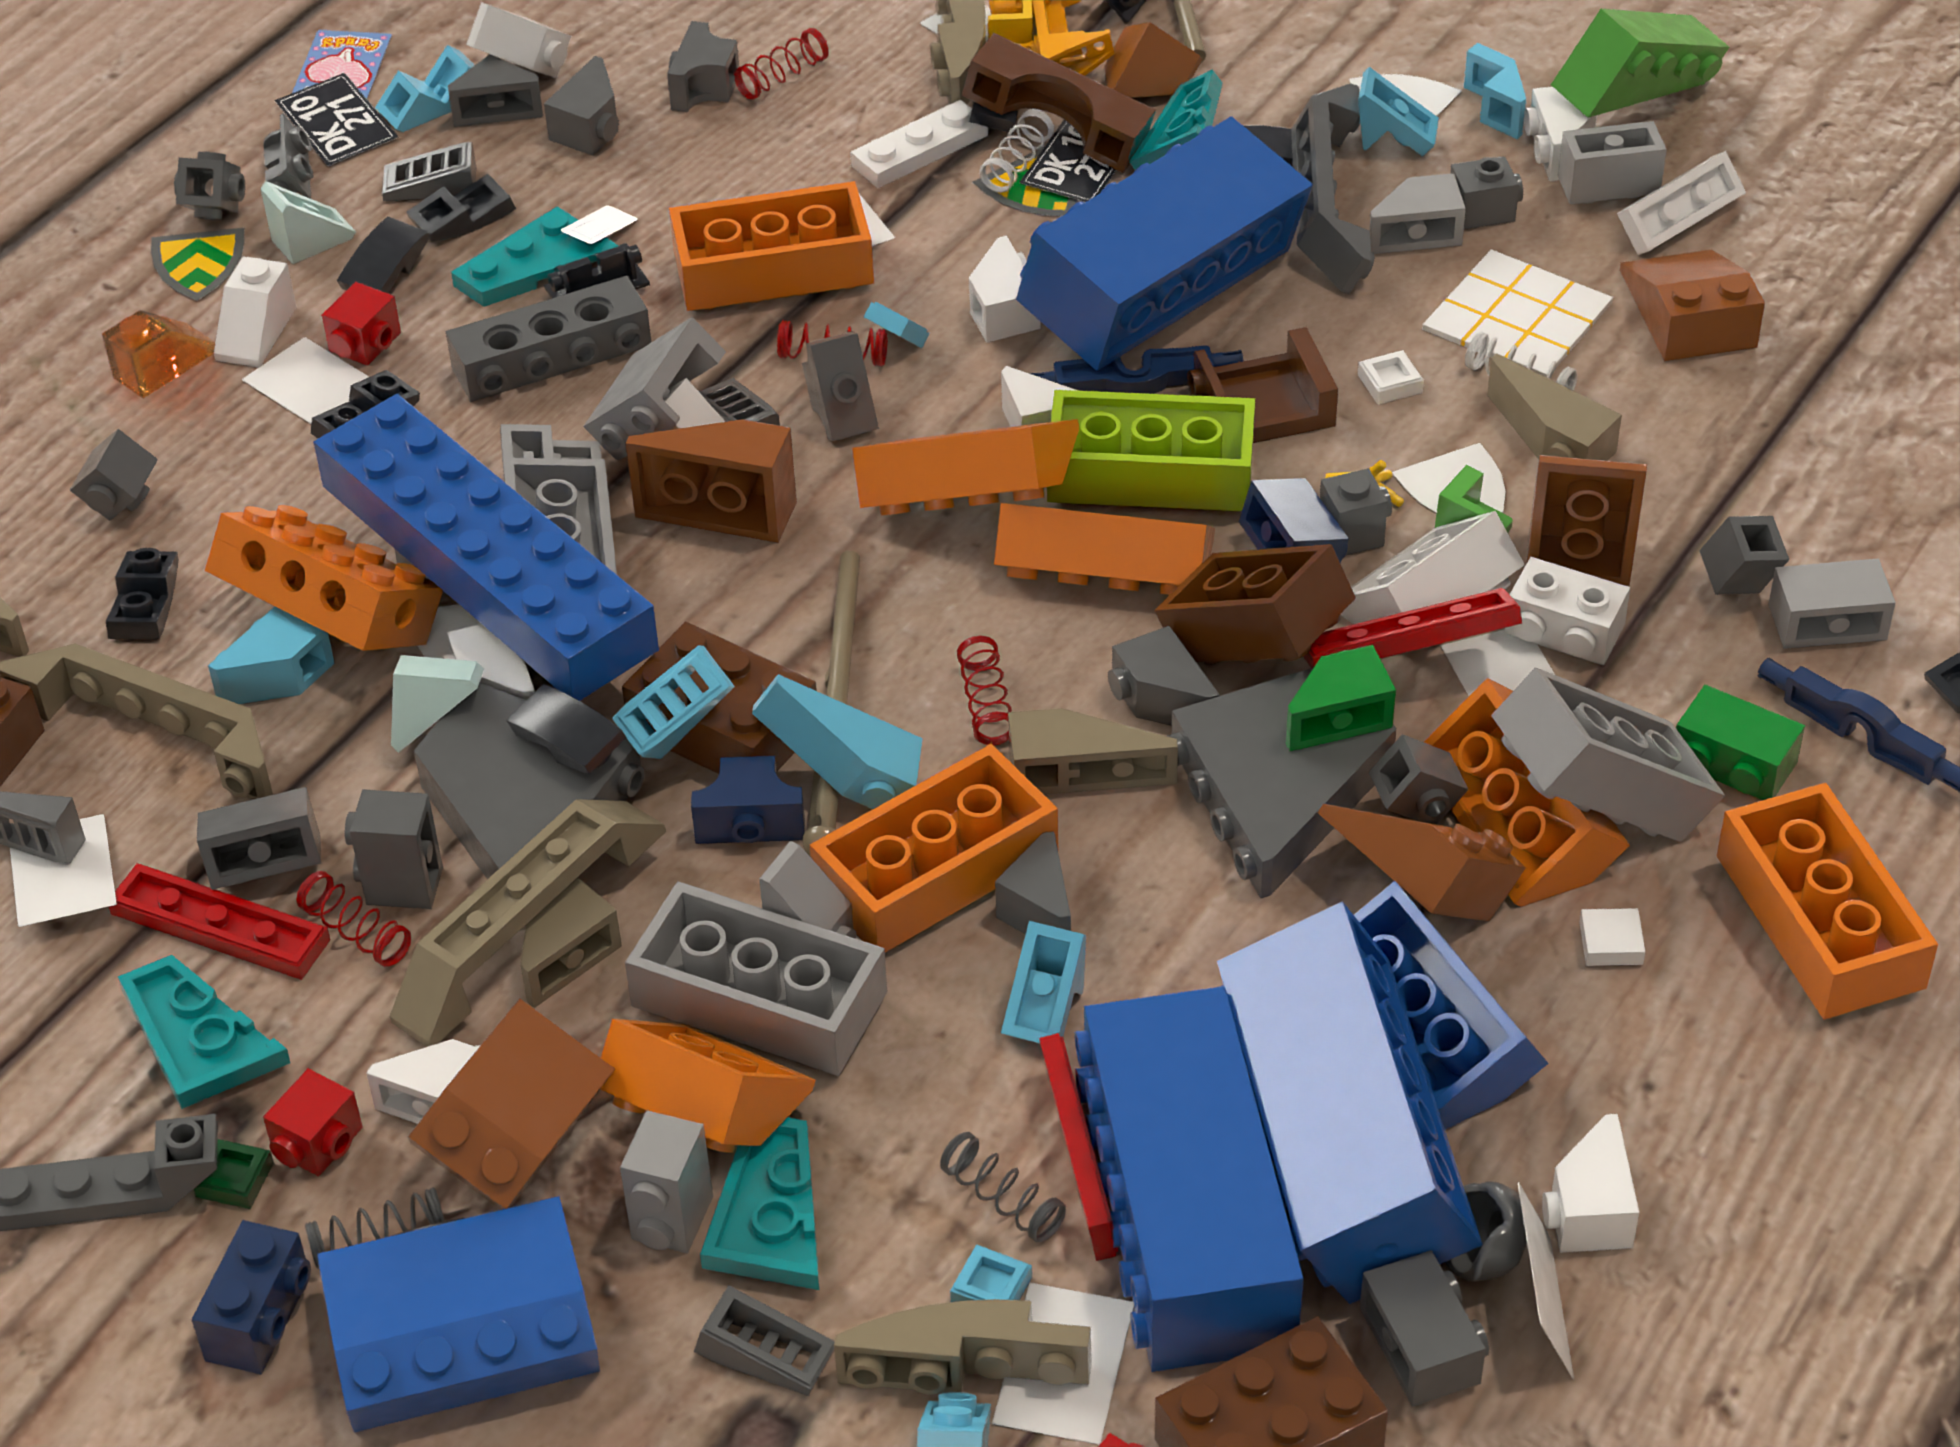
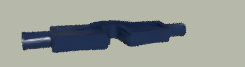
M1203 345L1185 348L1147 349L1141 357L1142 368L1139 370L1127 369L1119 357L1098 371L1084 359L1054 362V371L1029 374L1078 391L1155 394L1169 386L1188 384L1187 373L1189 370H1194V351L1205 349L1213 367L1243 362L1244 360L1241 349L1211 354L1210 347Z
M1772 658L1765 659L1758 670V678L1764 679L1785 692L1784 701L1789 706L1809 716L1840 737L1850 735L1856 729L1857 723H1859L1866 731L1867 747L1871 756L1906 772L1927 785L1937 779L1960 793V767L1945 759L1946 748L1902 723L1891 709L1876 698L1858 690L1842 689L1804 666H1800L1793 672L1773 661Z

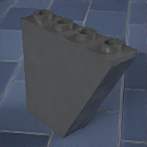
M1311 668L1172 711V734L1167 735V737L1177 739L1178 766L1182 765L1188 775L1189 787L1197 803L1204 802L1210 812L1211 824L1216 837L1220 841L1226 840L1232 849L1234 864L1238 874L1243 880L1249 879L1260 898L1272 895L1334 829L1331 824L1317 813L1323 804L1353 809L1374 787L1369 771L1396 740L1397 728L1393 724V728L1289 752L1286 746L1288 705L1311 673Z
M479 683L475 691L435 724L414 749L422 789L429 795V799L482 873L489 879L576 799L626 801L628 797H633L638 793L644 780V768L641 766L640 755L626 738L612 751L607 762L595 768L590 774L557 763L548 747L516 736L506 720L526 701L525 699Z

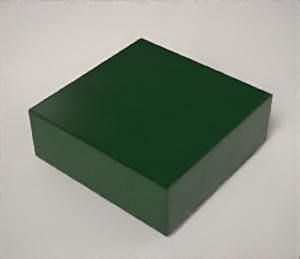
M218 1139L217 1169L193 1189L195 1197L251 1210L274 1164L271 1151Z

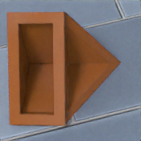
M1151 22L1127 26L1123 29L1114 46L1115 54L1107 59L1104 65L1106 85L1130 98L1173 95L1180 84L1193 78L1202 58Z

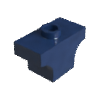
M775 756L720 758V773L715 782L704 789L692 791L691 811L695 844L802 840L805 833L802 787L787 785L777 777Z

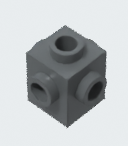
M198 152L197 158L178 157V171L174 179L176 204L194 210V218L222 220V212L238 213V204L243 201L246 189L244 175L240 174L241 167L227 162L226 154Z

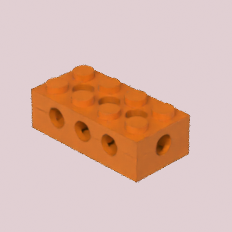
M279 505L277 511H268L259 507L246 506L244 512L221 513L205 567L206 572L362 651L427 645L443 590L433 581L425 578L426 575L414 565L407 563L396 564L386 559V551L379 547L364 543L355 544L346 539L347 533L340 528L326 524L316 525L307 520L308 514L305 511L296 507Z

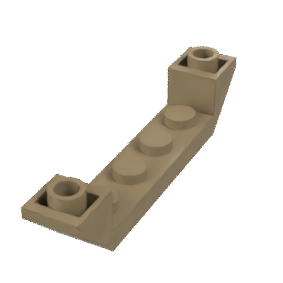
M76 643L0 662L1 678L31 686L41 719L49 721L73 694H76L87 702H97L120 711L129 718H139L161 726L174 735H184L208 744L211 748L215 749L214 755L222 786L233 795L251 799L273 795L251 708Z
M576 799L417 943L389 1016L392 1024L427 1047L438 1044L472 1012L462 985L468 977L604 852L629 867L666 833L665 824L626 801Z

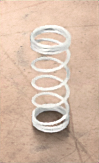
M1037 109L1025 111L1018 119L1016 126L1009 131L1007 137L1000 142L999 147L983 163L980 168V177L989 189L1000 193L1007 192L1014 182L1017 181V172H1023L1027 166L1026 161L1033 160L1036 155L1035 150H1040L1044 143L1050 139L1054 132V125L1046 113ZM1029 116H1037L1042 119L1048 127V135L1043 137L1036 128L1025 125L1024 119ZM1019 128H1021L1022 132L1027 138L1034 142L1041 143V145H1039L1038 147H1033V145L1028 140L1021 137ZM1027 128L1036 131L1040 137L1030 133V131ZM1016 130L1018 136H1011V134ZM1010 139H1020L1025 146L1032 149V156L1024 158L1020 152L1012 148ZM1007 141L1009 147H1002ZM1001 150H1011L1016 157L1023 160V168L1016 170L1008 161L1003 160ZM998 152L1000 158H993ZM992 164L1002 167L1007 172L1009 181L1001 179L994 171ZM990 165L995 177L1009 185L1000 187L993 184L986 175V166Z
M1482 331L1477 333L1466 351V367L1475 371L1485 363L1486 372L1489 376V357L1496 346L1497 338L1494 337L1489 344L1487 333ZM1482 341L1479 352L1476 358L1474 359L1476 350L1480 342ZM1516 345L1512 346L1507 358L1510 360L1515 356ZM1536 353L1532 354L1529 359L1527 368L1530 370L1535 363ZM1556 361L1551 363L1546 378L1550 379L1553 375ZM1569 366L1563 369L1556 383L1574 390L1578 376L1576 369Z

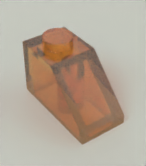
M142 310L123 319L120 323L102 333L113 378L143 399L213 355L215 348L213 340L189 324Z

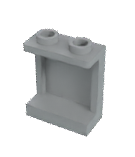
M693 317L689 318L631 356L583 427L615 459L621 460L627 456L625 443L629 436L671 430L679 422L680 417L663 400L662 396L666 389L685 378L691 381L720 362L726 351Z

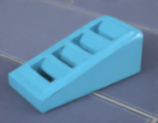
M698 645L626 703L612 718L616 725L622 729L628 741L639 755L644 758L662 759L735 686L706 648ZM695 670L709 687L704 693H702L690 677ZM679 686L692 702L687 707L675 692ZM662 702L674 716L671 720H668L658 706ZM646 718H647L648 721L651 723V725L654 727V729L656 730V732H654V730L651 728V726H650V725L648 724V722L645 720Z

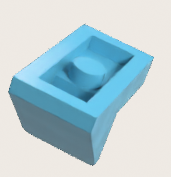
M1368 67L1363 72L1358 98L1363 150H1367L1388 131L1393 134L1400 144L1409 146L1421 156L1425 155L1435 145L1439 118L1375 70Z
M1029 921L1001 1034L1040 1043V1037L1059 1033L1060 1037L1064 1036L1074 993L1082 995L1084 989L1085 934Z

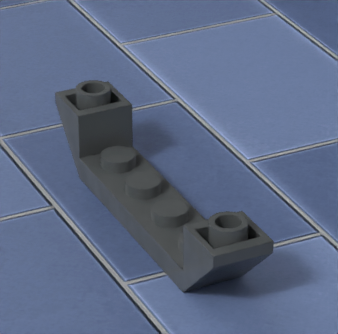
M1352 83L1312 95L1291 128L1293 168L1313 184L1296 229L1297 246L1341 292L1347 294L1351 293L1360 278L1365 279L1369 275L1375 259L1374 252H1371L1370 230L1338 219L1339 211L1335 209L1334 195L1337 181L1333 179L1335 152L1331 150V144L1340 147L1349 132H1356L1361 124L1358 102L1359 86Z
M216 1114L157 1120L155 1124V1151L0 1169V1231L169 1211L217 1169L218 1119Z

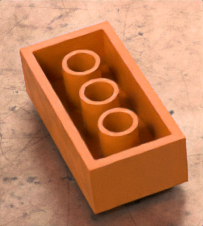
M855 181L669 208L674 256L687 311L713 309L715 307L747 302L755 303L774 298L795 295L803 296L815 292L851 289L856 286L874 284L872 239Z
M989 744L811 843L810 855L813 861L850 901L853 929L859 938L864 942L884 948L886 953L995 890V881L1042 833H1055L1059 853L1058 808L992 744Z
M1826 782L1725 811L1716 856L1823 1020L1927 989L1938 943Z

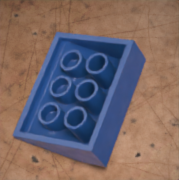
M1396 881L1392 882L1354 914L1389 959L1445 1130L1504 1101L1549 1064Z
M560 1196L317 1254L346 1412L354 1433L600 1372L598 1349Z

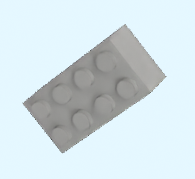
M1535 667L1491 715L1504 733L1501 739L1504 746L1514 756L1524 762L1531 772L1528 775V780L1540 794L1549 799H1554L1557 796L1568 800L1584 812H1588L1590 809L1598 811L1620 825L1624 822L1636 825L1650 836L1656 837L1660 834L1682 842L1725 797L1720 787L1670 721Z
M677 881L625 961L632 1007L837 1076L840 1075L887 994L884 948Z

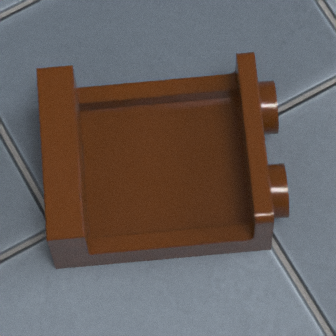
M1307 327L1288 330L1287 353L1213 367L1205 349L1194 351V370H1189L1187 373L1191 396L1255 398L1253 443L1336 426L1338 387Z

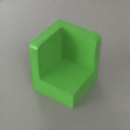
M1466 464L1439 494L1435 528L1496 511L1508 533L1512 528L1513 519L1480 502L1484 473Z

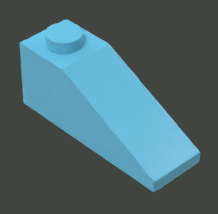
M779 674L753 705L752 714L837 792L848 799L874 809L917 785L923 740L919 736Z

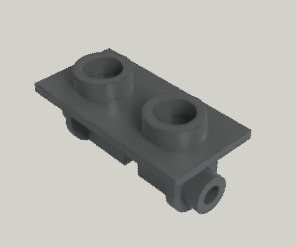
M282 113L280 114V129L269 133L263 141L264 163L267 168L265 170V181L294 193L300 192L303 196L311 199L310 180L314 177L309 164V151L312 150L311 142L303 128L300 126L294 127L286 115Z

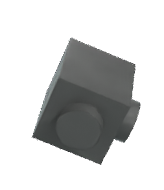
M1505 156L1451 164L1450 174L1454 173L1466 208L1464 229L1515 222L1517 202L1523 200V183L1520 175L1513 173Z
M117 429L91 451L69 491L83 500L91 509L99 512L110 521L125 508L133 511L142 503L150 490L145 485V482L158 459L120 429Z
M1369 468L1321 479L1320 499L1349 538L1346 555L1383 547L1385 543L1386 517L1392 514V503L1387 489L1384 486L1379 487Z
M1729 516L1699 550L1715 595L1760 593L1773 579L1775 567H1783L1790 560L1773 516Z
M1403 734L1369 771L1371 779L1387 810L1416 821L1436 825L1469 790L1450 752Z

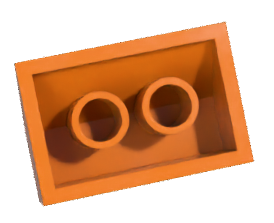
M612 1019L601 1059L615 1068V1071L600 1089L614 1096L613 1105L630 1112L644 1114L647 1110L704 1124L707 1148L726 1153H732L735 1145L760 1146L813 1091L816 1081L811 1077L686 1024Z

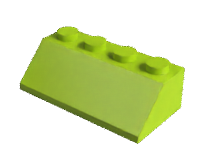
M1054 390L1051 422L1078 419L1079 432L1063 484L1047 487V502L1242 511L1251 484L1255 398Z

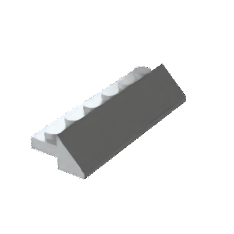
M501 424L500 437L504 482L617 575L605 459L601 458L600 443L598 441L552 440L551 425Z

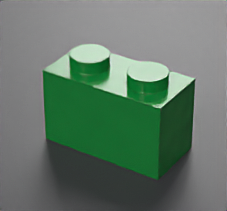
M1704 684L1677 723L1676 729L1715 781L1758 799L1766 800L1777 795L1798 763L1805 725Z

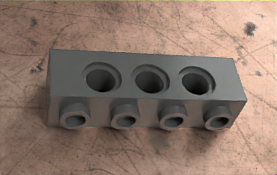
M628 276L445 331L451 367L470 402L638 351L651 343L648 309Z

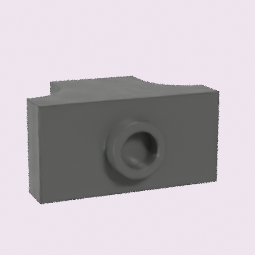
M691 21L678 51H673L670 56L667 77L671 110L688 112L694 105L705 101L729 103L736 87L734 80L735 69L739 67L737 40L720 38L713 35L709 31V23Z
M851 331L806 343L808 361L802 363L812 410L820 416L827 438L833 442L879 429L858 333Z

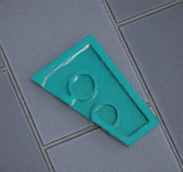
M1213 69L1178 86L1129 161L1135 170L1144 163H1153L1165 156L1174 145L1185 144L1197 137L1205 127L1213 125L1223 82Z
M556 206L451 271L453 287L485 307L537 289L538 281L547 278L548 274L554 272V267L562 266L586 257L592 263L597 261L596 254L619 245L606 237L594 244H588L562 232L561 229L577 222L578 219Z
M173 955L118 976L122 992L181 1109L291 1063L286 1047L275 1038L269 1040L255 1028L253 1020L240 1010L237 1012L233 1011L217 997L215 989Z
M787 1117L760 1146H737L700 1253L702 1269L820 1290L807 1121Z

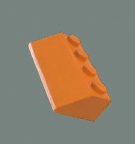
M1078 419L904 439L853 447L860 508L880 506V514L883 516L911 512L910 503L923 501L924 511L955 507L954 498L968 496L969 506L998 503V493L1013 492L1014 501L1044 498L1043 488L1063 484L1079 432Z
M1001 503L994 565L1007 566L1006 577L1037 580L1038 570L1058 572L1057 582L1088 586L1089 576L1109 578L1108 588L1139 591L1140 581L1161 583L1159 594L1170 595L1211 555L1215 528L1202 524Z
M1486 678L1424 743L1450 752L1469 789L1451 809L1460 824L1474 832L1483 833L1485 829H1489L1501 835L1513 846L1510 854L1526 867L1508 893L1515 905L1523 907L1591 884L1630 844L1615 823L1605 814L1592 809L1584 812L1570 801L1557 796L1554 799L1546 798L1531 785L1528 780V775L1531 772L1521 759L1514 756L1504 746L1501 740L1504 733L1491 716L1513 690Z

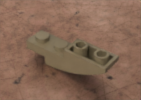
M935 0L937 16L941 15V24H937L938 42L930 43L932 68L937 70L940 97L947 96L949 104L959 100L968 104L970 99L963 97L962 93L971 60L986 43L984 0Z
M967 1300L922 1306L892 1313L860 1324L836 1335L834 1342L838 1383L853 1384L866 1389L890 1387L912 1389L924 1394L962 1392L965 1373L982 1375L990 1379L1010 1377L1043 1380L1054 1385L1067 1383L1089 1385L1092 1366L1091 1327L1032 1322L1031 1301Z

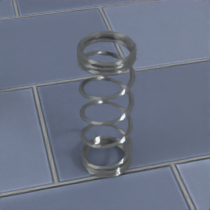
M963 1132L953 1138L942 1153L940 1159L942 1171L948 1175H956V1180L960 1185L968 1186L975 1184L976 1196L980 1200L988 1201L995 1199L996 1211L1000 1215L1009 1216L1015 1214L1016 1227L1020 1231H1028V1236L1035 1242H1044L1058 1230L1066 1214V1205L1061 1200H1058L1057 1197L1049 1198L1037 1208L1030 1219L1028 1228L1023 1227L1019 1223V1212L1036 1196L1039 1189L1038 1183L1032 1184L1026 1189L1015 1210L1003 1212L999 1208V1196L1004 1194L1014 1184L1019 1174L1018 1168L1011 1169L1005 1175L995 1195L984 1197L979 1193V1181L984 1179L995 1168L999 1160L998 1153L991 1154L985 1160L975 1180L970 1182L963 1181L959 1177V1173L965 1170L976 1157L979 1150V1139L971 1134V1132ZM970 1138V1141L962 1149L957 1162L948 1168L954 1151L964 1140ZM995 1157L992 1165L983 1173L987 1164ZM1015 1172L1011 1181L1003 1188L1005 1182ZM1035 1187L1031 1196L1024 1202L1026 1196ZM1059 1206L1057 1215L1052 1223L1043 1232L1036 1235L1038 1228L1051 1218Z
M434 1187L430 1188V1190H425L427 1207L420 1195L413 1192L410 1201L411 1230L416 1229L415 1197L419 1201L430 1225L444 1222L439 1198ZM386 1200L383 1209L384 1238L389 1237L388 1205L392 1209L402 1231H408L396 1207L389 1200ZM359 1207L356 1218L357 1243H362L361 1213L364 1215L375 1239H381L368 1213ZM332 1215L329 1224L330 1251L335 1250L334 1221L338 1225L347 1245L353 1246L338 1217ZM306 1222L305 1228L316 1268L320 1269L317 1254L326 1252L317 1222Z

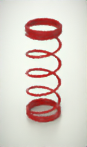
M808 28L802 32L800 39L790 38L785 48L782 46L774 47L770 57L760 55L756 58L754 65L744 64L735 69L734 80L740 93L747 99L754 100L760 97L761 88L764 91H770V82L767 76L757 67V63L761 58L770 59L773 75L779 82H785L784 70L772 58L774 51L777 49L785 50L788 66L794 73L799 75L801 73L800 63L796 56L787 49L792 41L800 42L803 57L810 65L815 66L816 61L822 62L827 59L829 47L821 32L815 28ZM808 33L813 35L819 42L822 49V57L817 55L812 49L808 40ZM803 44L808 54L811 56V58H813V63H811L807 58L803 49ZM788 53L793 57V59L797 63L799 71H796L792 67L788 58ZM772 61L780 69L783 80L777 76ZM747 67H753V68H754V72H753L751 69L747 68ZM757 70L766 80L767 89L760 82ZM742 71L751 79L755 95L747 89L742 78Z
M781 321L777 334V354L779 358L786 359L789 356L791 359H795L801 352L804 341L809 343L807 322L804 324L799 348L796 354L792 356L790 350L793 338V325L791 321ZM829 324L826 325L824 339L830 337ZM850 326L848 327L847 332L852 331V328ZM870 328L863 360L866 357L869 345H871L872 364L875 367H883L887 356L888 334L885 329L881 330L879 328L877 330L874 349L873 329Z
M972 636L958 646L957 658L961 665V676L966 682L964 689L965 694L969 698L968 709L973 716L972 728L974 737L984 745H1000L1009 740V730L995 737H989L979 732V728L984 722L1008 721V712H1012V707L1009 703L1002 701L1008 695V689L1004 685L998 684L1004 678V672L1000 668L995 667L1000 661L998 645L994 639L988 636ZM974 643H988L994 648V650L982 649L976 651L965 660L961 656L963 651ZM982 652L992 653L984 661L968 662L976 654ZM966 668L967 670H973L975 672H973L967 678L964 669ZM994 669L1000 673V678L993 684L978 685L970 681L980 671ZM968 685L978 687L979 689L970 695ZM997 686L1004 690V695L997 701L981 702L974 699L976 694L985 688ZM972 702L984 706L980 707L975 713L972 709ZM993 704H1003L1008 708L1007 713L996 711L981 717L978 716L981 710Z
M325 871L312 873L302 882L297 892L296 902L297 906L310 916H320L322 923L328 928H338L339 934L344 940H356L358 949L363 953H372L374 960L383 967L397 964L406 955L412 939L411 932L406 927L398 925L396 920L389 921L379 930L375 938L373 950L364 949L360 945L359 939L368 935L378 924L380 910L373 908L366 912L357 926L356 937H347L341 927L350 923L358 915L363 905V898L355 896L348 900L340 912L338 925H331L326 922L324 915L334 910L340 904L345 894V886L343 884H336L334 886L333 877ZM326 878V887L323 894L316 902L307 906L306 897L311 887L318 880ZM341 887L342 893L337 902L323 912L325 903L329 900L332 892L336 888ZM358 899L360 904L356 912L341 924L346 908L351 902ZM320 908V913L312 912ZM376 912L377 917L373 925L359 936L364 920L369 914ZM394 924L395 927L390 928V929L382 936V938L379 940V938H380L382 932H383L389 925ZM404 932L403 942L399 949L390 958L382 960L383 949L393 940L396 933Z

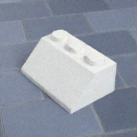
M1496 511L1439 526L1351 586L1356 599L1341 613V616L1351 623L1357 624L1499 588L1506 589L1511 584L1508 577L1525 564Z

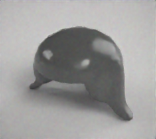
M1487 1181L1480 1184L1465 1185L1463 1187L1483 1245L1452 1258L1445 1263L1456 1276L1469 1282L1500 1278L1511 1272L1519 1264L1527 1246L1520 1195L1512 1188L1498 1182Z

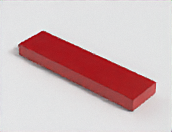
M1499 588L1324 631L1312 644L1311 651L1304 656V659L1313 670L1321 656L1370 645L1374 646L1381 659L1523 624L1521 609L1505 589Z
M136 863L115 890L117 904L108 907L111 915L300 980L305 977L331 940L328 927L216 889L212 890L210 887Z
M1059 1033L1040 1037L1045 1067L1095 1259L1100 1261L1116 1257V1252L1119 1250L1118 1247L1113 1248L1114 1227L1063 1036L1060 1037Z

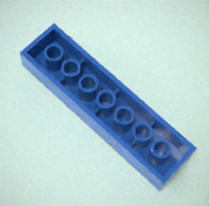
M399 394L393 395L313 441L323 487L559 691L580 701L659 651L654 605Z

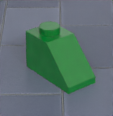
M1373 645L1321 656L1288 705L1286 746L1289 752L1393 728L1396 689Z

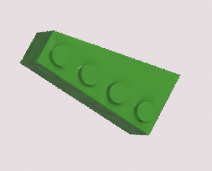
M1601 8L1554 78L1551 86L1587 118L1705 84L1706 81L1712 79L1719 72L1723 63L1721 59L1730 47L1693 15Z

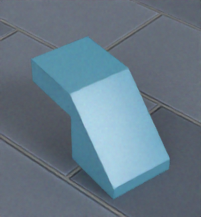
M1476 43L1467 51L1464 88L1482 96L1481 123L1518 139L1523 135L1526 96L1515 59L1480 43Z
M447 45L424 82L398 71L375 108L396 130L401 132L452 112L448 85L472 68L474 64L460 50Z

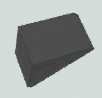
M489 54L448 85L454 127L543 117L538 75Z
M1045 832L995 881L996 918L1026 934L1029 921L1071 931V914L1055 833Z

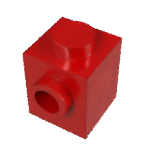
M355 282L321 314L329 352L366 366L383 350H386L401 334L395 296Z
M309 1068L304 1071L263 1116L270 1141L269 1148L275 1158L287 1167L296 1168L299 1166L318 1177L334 1160L341 1158L348 1151L353 1138L363 1128L354 1091Z

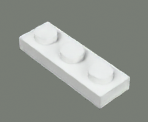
M959 100L851 151V166L875 187L880 188L988 136V127L969 122L972 108L962 100Z
M1726 151L1621 210L1617 215L1637 255L1652 250L1742 196L1746 191Z

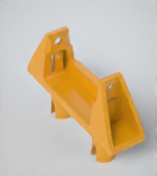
M989 0L991 14L1022 13V0ZM1031 0L1032 18H1035L1037 35H1034V40L1023 44L1018 43V45L1084 76L1115 54L1110 29L1085 33L1084 31L1068 32L1064 8L1080 3L1081 0ZM1099 41L1104 43L1101 47L1094 46ZM1086 47V54L1082 56H1077L1083 54L1082 48Z

